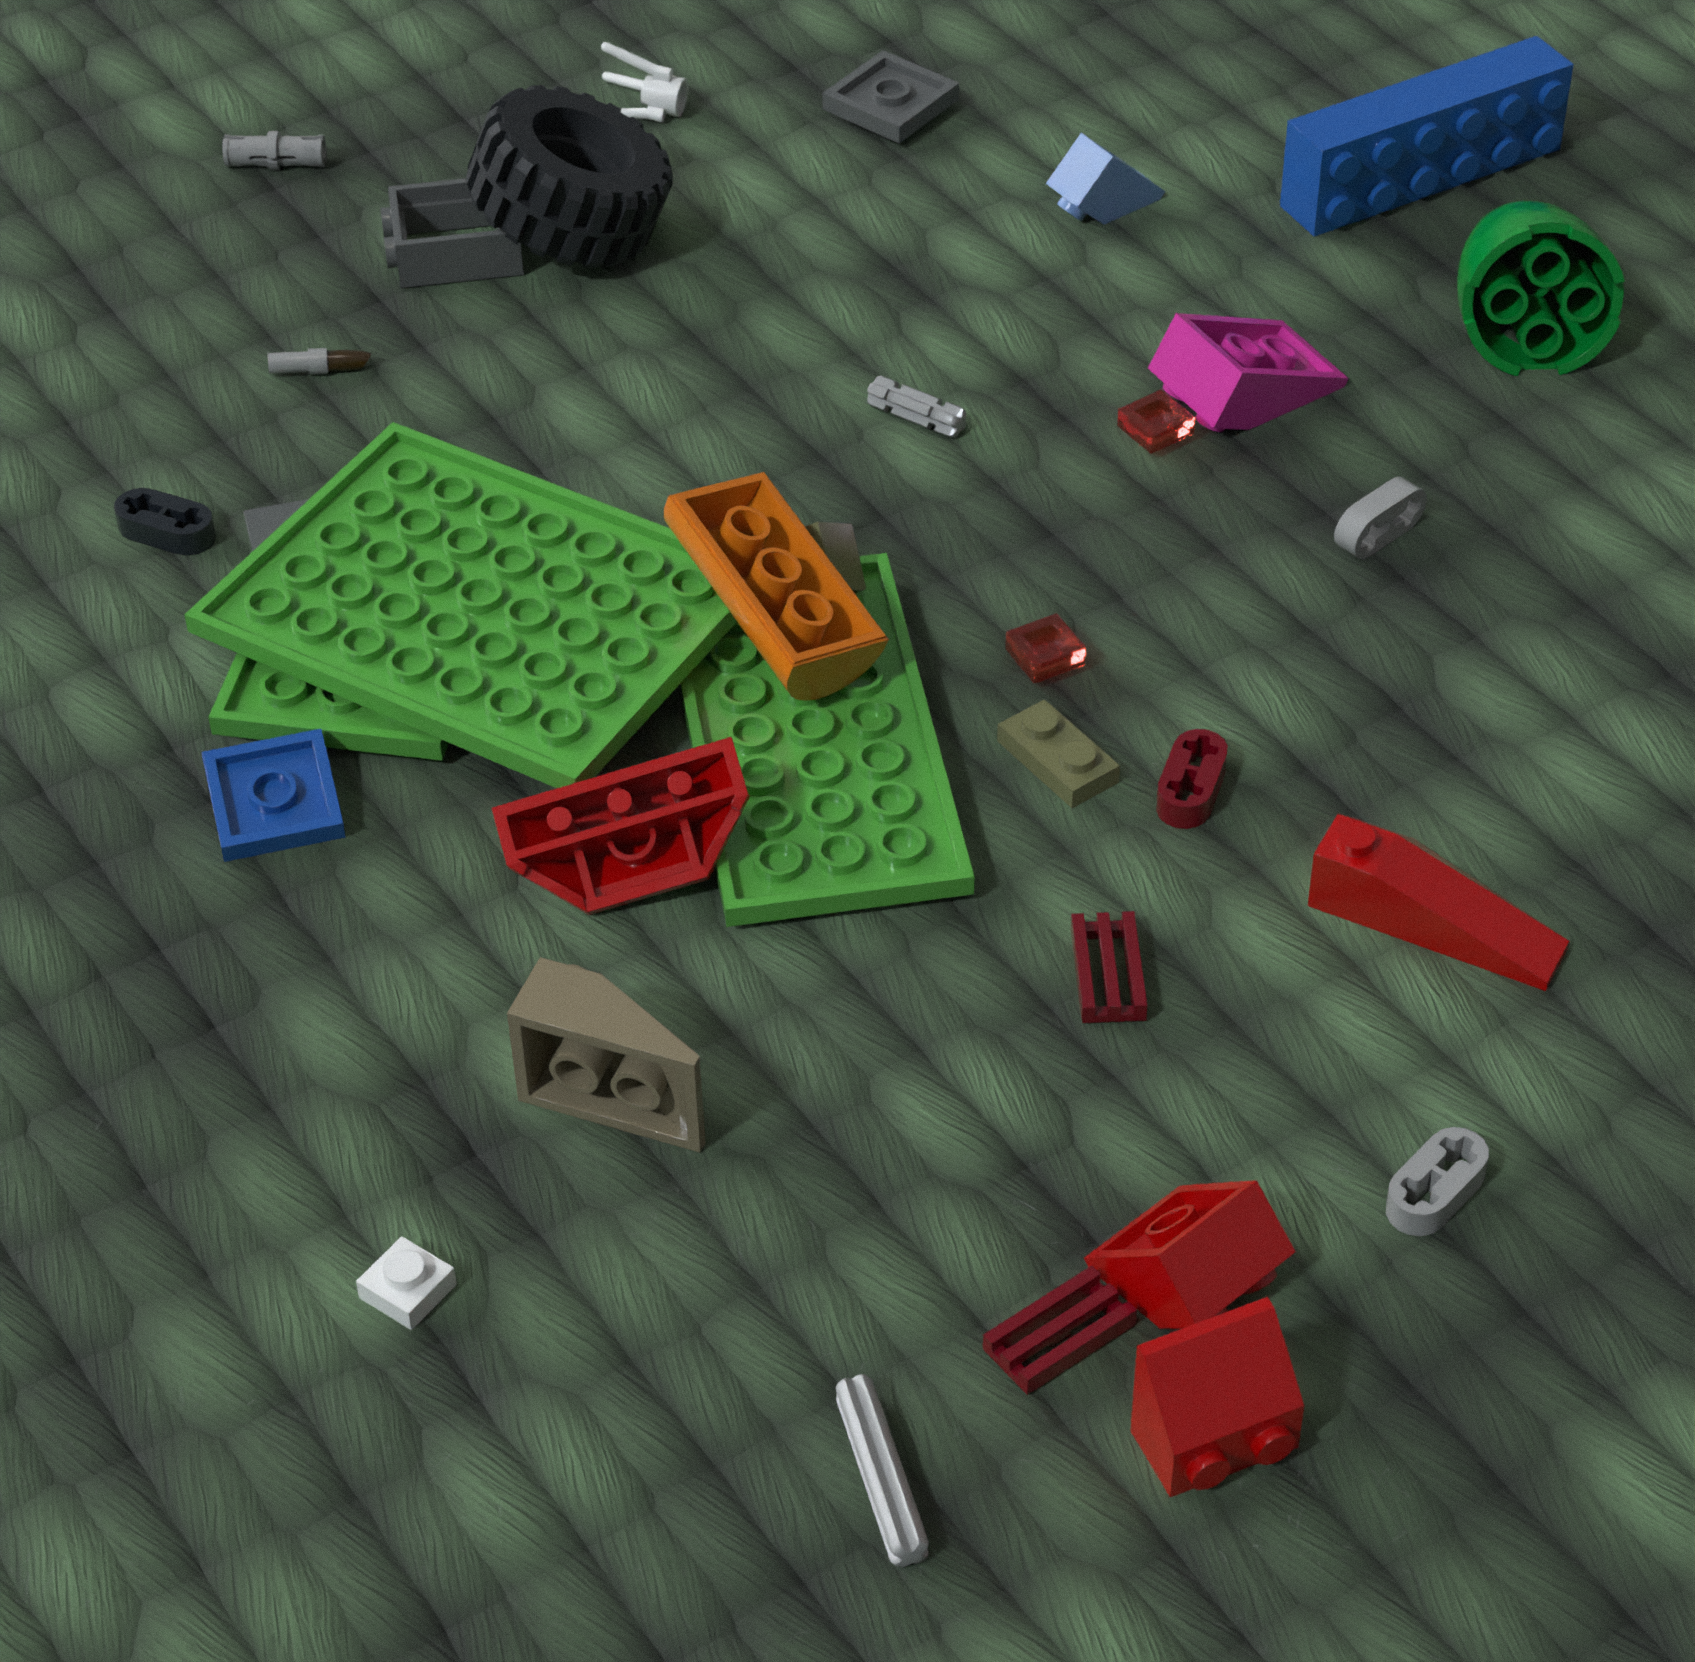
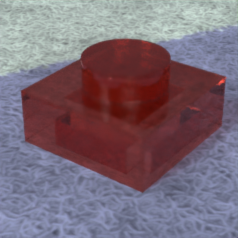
M1161 389L1118 409L1117 426L1150 454L1194 434L1195 416Z
M1057 613L1006 631L1005 649L1034 684L1085 665L1086 647Z

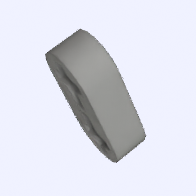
M1397 476L1389 480L1345 511L1335 529V543L1358 559L1370 557L1409 531L1417 523L1425 510L1427 503L1426 492L1404 477Z
M1460 1127L1445 1128L1435 1133L1391 1179L1386 1201V1216L1389 1222L1398 1231L1413 1236L1430 1235L1441 1229L1481 1187L1485 1180L1489 1159V1148L1485 1140L1476 1132ZM1459 1158H1463V1159L1467 1160L1468 1162L1463 1161V1160H1459V1161H1457V1160H1458ZM1445 1160L1452 1163L1457 1161L1447 1172L1443 1170ZM1427 1191L1431 1192L1429 1203L1421 1200L1415 1205H1411L1406 1202L1408 1200L1414 1203Z

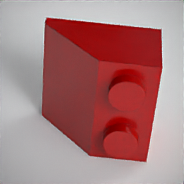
M1252 1180L1180 1185L1084 1257V1260L1088 1267L1092 1265L1101 1274V1280L1106 1284L1110 1283L1119 1292L1120 1296L1129 1301L1158 1328L1183 1329L1228 1312L1226 1306L1240 1295L1256 1292L1270 1284L1277 1276L1275 1268L1296 1251L1258 1181Z
M1268 1297L1137 1345L1130 1431L1170 1498L1192 1489L1206 1490L1212 1488L1232 1473L1258 1463L1261 1465L1276 1463L1285 1458L1292 1450L1299 1448L1304 1403L1275 1307Z

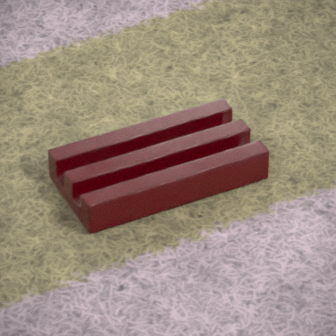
M1123 911L1121 920L1110 921L1109 912L1096 913V921L1085 922L1084 913L1071 914V936L1082 1023L1146 1021L1147 999L1135 912ZM1113 938H1122L1131 1005H1121ZM1087 939L1099 940L1107 1006H1095Z
M1092 1265L983 1334V1350L1027 1395L1136 1325L1137 1309L1129 1301L1121 1304L1118 1301L1119 1292L1110 1283L1103 1286L1100 1283L1101 1274ZM1103 1311L1106 1314L1028 1366L1024 1367L1021 1364L1047 1346L1053 1347L1071 1335V1330L1099 1312Z

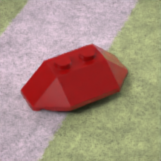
M728 737L492 807V812L507 867L587 915H592L709 880L750 797L733 739Z

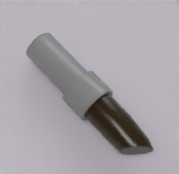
M310 348L308 351L268 353L269 374L309 373L310 375H328V372L361 370L372 353L357 350H327V348Z

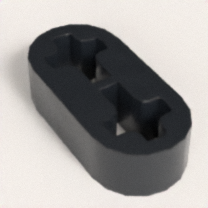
M136 488L124 492L114 503L118 530L123 537L131 541L171 553L189 556L207 551L216 540L212 512L206 505L154 489Z

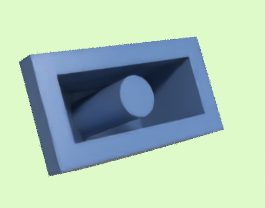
M1080 133L1046 182L1048 186L1062 195L1057 203L1062 209L1080 221L1088 214L1102 224H1107L1160 200L1166 192L1135 168L1083 133Z

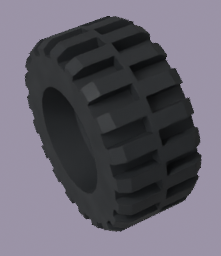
M532 85L526 90L522 87L514 89L491 105L467 167V185L478 211H484L486 221L492 227L502 229L505 232V237L515 244L522 243L531 248L530 252L544 257L545 254L555 257L559 263L572 265L574 262L582 263L584 267L597 268L605 263L607 267L628 261L641 253L649 242L673 185V174L666 150L661 149L660 141L653 133H647L643 128V124L633 116L629 118L621 113V108L609 102L606 105L595 100L596 96L585 92L577 94L570 92L569 88L560 86L546 89L544 85Z

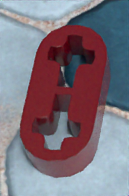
M1193 729L1180 734L1174 741L1159 779L1156 812L1159 818L1167 825L1175 828L1190 829L1200 826L1209 818L1226 772L1228 745L1225 739L1218 733L1207 729ZM1197 757H1203L1200 767L1191 765V763L1196 761ZM1184 790L1193 792V795H1190L1187 801L1181 800Z

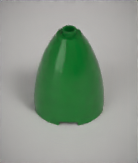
M1515 201L1499 206L1485 215L1468 237L1462 250L1457 274L1458 302L1462 319L1472 344L1479 354L1491 365L1514 376H1518L1520 370L1557 369L1558 374L1562 375L1592 360L1606 347L1616 333L1621 322L1619 315L1623 304V282L1625 280L1621 267L1612 251L1599 234L1582 219L1549 203ZM1499 324H1510L1519 344L1505 336L1500 330Z

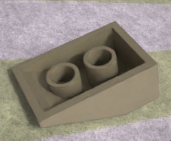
M540 957L507 1012L518 1101L701 1153L706 1142L700 1056L602 974L586 970L578 965L564 964Z

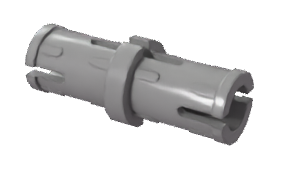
M269 131L267 136L224 135L223 160L225 167L268 166L270 171H280L281 166L325 167L327 161L326 139L324 135L282 136L280 131Z

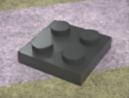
M882 50L822 93L823 110L843 118L849 123H854L877 133L885 139L901 143L959 100V83Z

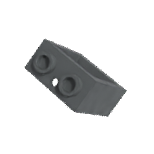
M466 178L388 186L390 207L380 208L387 268H398L401 288L524 275L521 243L515 244L506 238L505 232L500 228H496L494 231L407 240V234L491 226L485 219L484 211H478L473 203Z

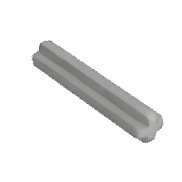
M859 1374L853 1378H843L837 1383L835 1388L837 1392L836 1402L890 1562L902 1568L911 1563H921L928 1557L927 1547L929 1541L873 1380L865 1374Z

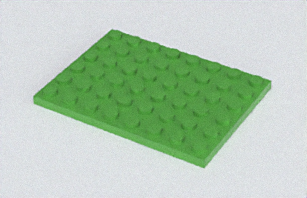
M392 422L184 614L187 630L191 634L555 788L594 778L737 622L670 528L395 422Z

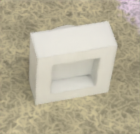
M402 1236L356 1281L358 1295L361 1300L410 1330H413L457 1285L454 1267Z

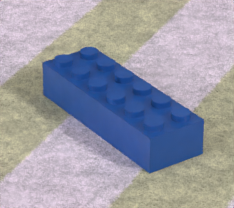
M1534 36L1288 120L1280 207L1315 237L1560 150L1574 64L1541 38Z

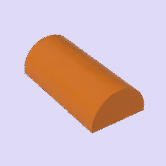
M765 472L668 495L664 507L666 524L793 698L809 701L833 694L859 678L878 659L887 645L888 637Z

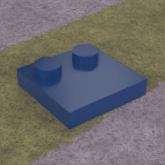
M322 729L201 752L224 862L346 838Z

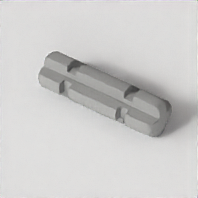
M877 376L867 389V402L870 406L885 412L892 408V415L927 429H931L934 425L935 432L949 438L957 437L966 426L967 412L963 407L950 402H945L943 406L941 405L942 399L905 384L898 388L899 383L885 376Z

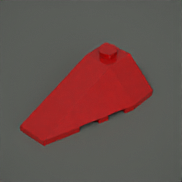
M1337 814L1314 852L1307 905L1314 909L1543 991L1547 990L1568 950L1569 940L1412 837L1357 818Z

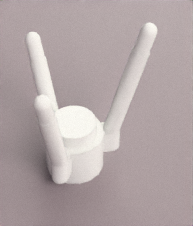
M608 42L601 44V49L604 52L651 74L647 75L644 80L610 72L602 74V79L606 82L641 91V103L648 105L647 108H621V113L629 118L633 116L636 119H649L657 122H663L665 115L681 116L688 96V80L686 78L674 76L672 68L656 65Z

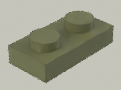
M1045 699L998 723L997 742L1071 808L1119 783L1120 765Z

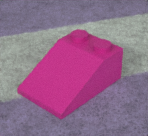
M1182 313L1175 314L1148 366V369L1164 383L1163 389L1166 393L1175 399L1184 401L1197 413L1195 418L1201 425L1216 432H1223L1225 429L1250 430L1344 388L1349 379L1282 320Z

